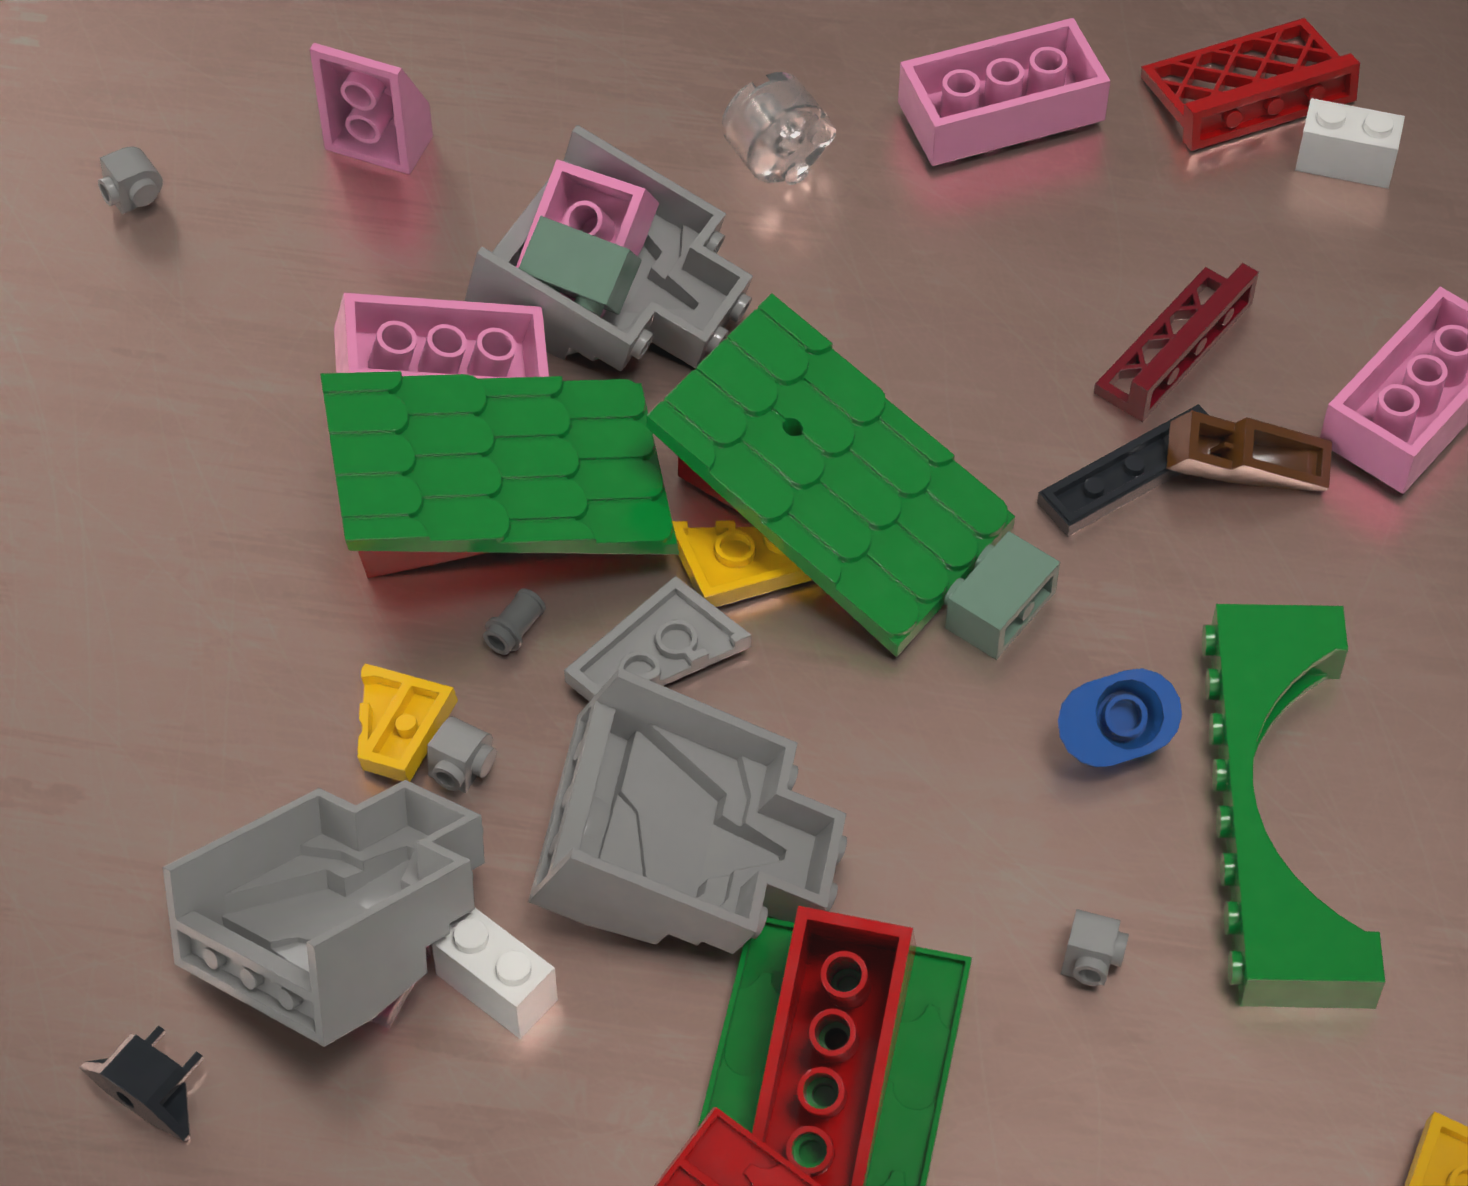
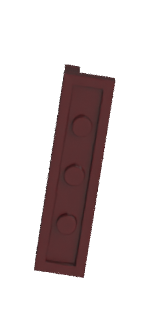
M1242 262L1228 278H1225L1205 267L1095 383L1094 394L1143 422L1252 305L1259 271ZM1207 286L1215 292L1201 305L1199 294ZM1189 319L1176 334H1173L1171 324L1174 320ZM1162 348L1149 363H1145L1143 353L1146 350ZM1134 378L1131 381L1129 394L1114 386L1119 379Z

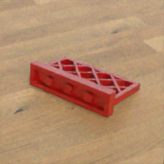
M1305 18L1141 66V79L1183 127V142L1191 151L1305 117L1308 113L1311 98L1339 104L1357 101L1360 62L1351 53L1340 56ZM1300 36L1306 42V45L1302 46L1283 41ZM1253 50L1266 53V55L1264 58L1244 55L1242 53ZM1276 55L1298 59L1296 64L1275 61L1274 58ZM1307 61L1316 63L1310 66H1305ZM1209 63L1226 65L1223 71L1201 67ZM1235 67L1257 71L1255 77L1232 72ZM1266 73H1267V74H1272V75H1277V76H1273V77L1264 79ZM1174 75L1184 77L1182 83L1163 80L1162 77ZM1194 80H1199L1216 85L1214 89L1193 86L1192 83ZM1225 86L1234 87V89L1223 92ZM1184 98L1194 100L1188 103H1182Z

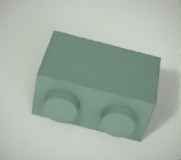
M540 216L519 269L557 292L576 298L574 302L601 317L603 309L617 315L620 314L642 260L630 249Z
M1008 531L996 546L989 544L984 548L976 561L974 570L965 580L958 578L949 588L944 600V604L947 605L945 628L997 660L1056 593L1060 561Z

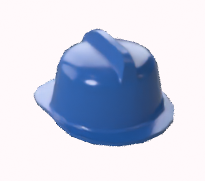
M1143 668L1125 670L1084 683L1069 693L1061 704L1057 720L1059 737L1068 753L1079 762L1093 767L1113 766L1153 753L1166 746L1178 732L1182 710L1180 697L1175 688L1161 674Z

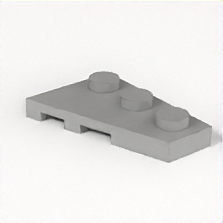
M675 576L564 670L565 682L589 702L619 668L664 686L750 648L751 634Z

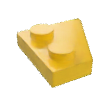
M365 663L361 669V679L364 684V700L360 703L359 721L362 726V732L358 736L357 758L364 771L399 781L407 780L410 782L427 754L428 743L445 720L448 719L458 702L455 690L447 685Z

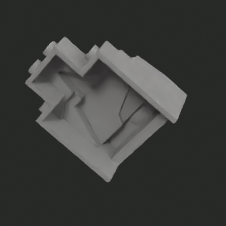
M576 125L570 137L564 162L645 188L659 202L645 243L638 255L642 260L620 314L617 315L606 310L601 318L516 267L548 181L496 248L491 252L481 247L477 252L465 301L542 307L546 352L565 360L567 355L579 352L592 361L601 359L617 370L622 371L632 356L640 360L652 342L696 368L706 353L710 354L727 338L729 331L725 327L730 319L738 323L752 301V298L746 295L753 275L717 254L725 239V235L719 231L726 213L579 125Z
M619 668L577 715L528 902L587 926L652 944H657L670 934L695 945L705 942L733 954L750 938L756 939L760 935L768 915L779 920L795 923L798 906L824 911L831 909L838 891L837 884L833 882L835 868L841 861L847 846V837L842 835L847 813L792 791L798 775V766L793 764L797 742Z
M407 780L358 805H354L318 788L163 867L174 963L325 1047L377 1017L380 1012L427 974L425 947L450 934L449 924L475 910L472 870L485 863L482 817L470 809Z

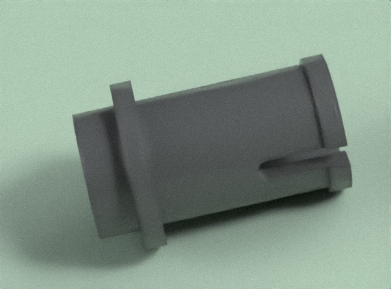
M520 589L515 598L498 617H492L486 622V631L483 634L486 644L492 650L502 655H506L510 651H517L522 646L523 635L546 610L543 600L529 589Z

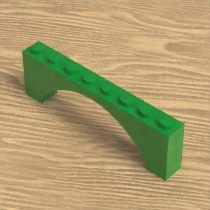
M1216 604L1212 625H1203L1202 653L1203 656H1211L1212 668H1207L1205 693L1207 700H1215L1216 713L1210 714L1209 742L1210 745L1219 746L1220 759H1214L1213 789L1223 793V805H1218L1216 831L1217 837L1226 838L1227 853H1222L1220 859L1221 885L1230 886L1231 901H1226L1224 906V930L1226 935H1234L1235 951H1229L1228 980L1230 985H1238L1240 1007L1376 1009L1385 985L1380 932L1364 931L1343 918L1318 899L1293 874L1278 854L1265 830L1257 808L1253 786V760L1259 745L1270 727L1304 693L1326 679H1340L1348 652L1343 606Z

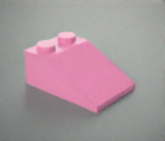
M313 43L310 48L325 150L410 175L433 137L429 102L402 68Z
M556 159L516 267L519 268L540 216L630 249L638 257L645 243L659 202L645 188ZM561 293L562 295L566 296L567 298L571 299L572 301H575V299H576V298H573V297H571V296H568V295H565V294ZM603 309V312H602V314H601V318L603 317V315H604L605 312H606V310H604V309Z

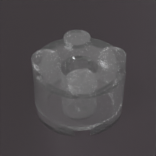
M774 72L766 75L770 81L757 87L751 82L732 98L723 114L722 124L726 128V135L724 137L758 180L767 183L785 181L789 185H794L807 177L810 166L821 156L826 146L834 140L836 129L831 124L826 112L794 75L785 72Z

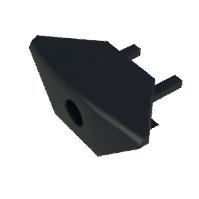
M159 1025L146 1040H143L136 1034H130L109 1058L85 1061L79 1067L107 1094L150 1124L183 1141H188L191 1138L187 1087L184 1081L204 1058L203 1055L196 1051L184 1066L181 1067L180 1064L154 1047L155 1044L166 1033L165 1029Z

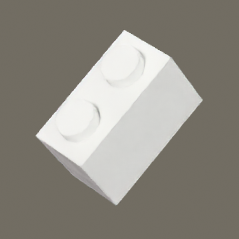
M1311 98L1295 171L1389 189L1405 116Z
M475 908V910L449 924L450 934L432 943L436 975L521 1039L558 1001L555 967Z

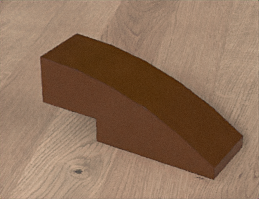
M1190 411L1170 421L1167 469L1198 477L1259 487L1326 491L1330 485L1332 441L1248 417L1235 423L1200 412Z

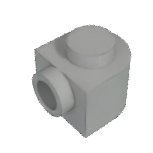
M125 147L100 157L103 178L98 180V186L105 202L109 206L116 205L119 211L124 214L139 206H146L157 198L163 185V179L140 148Z
M449 717L427 745L428 776L434 778L438 784L448 790H460L466 793L476 777L484 778L494 764L497 750L492 747V735L456 717Z
M1076 909L1061 974L1074 977L1086 985H1105L1110 964L1121 967L1129 934L1118 931L1121 920Z

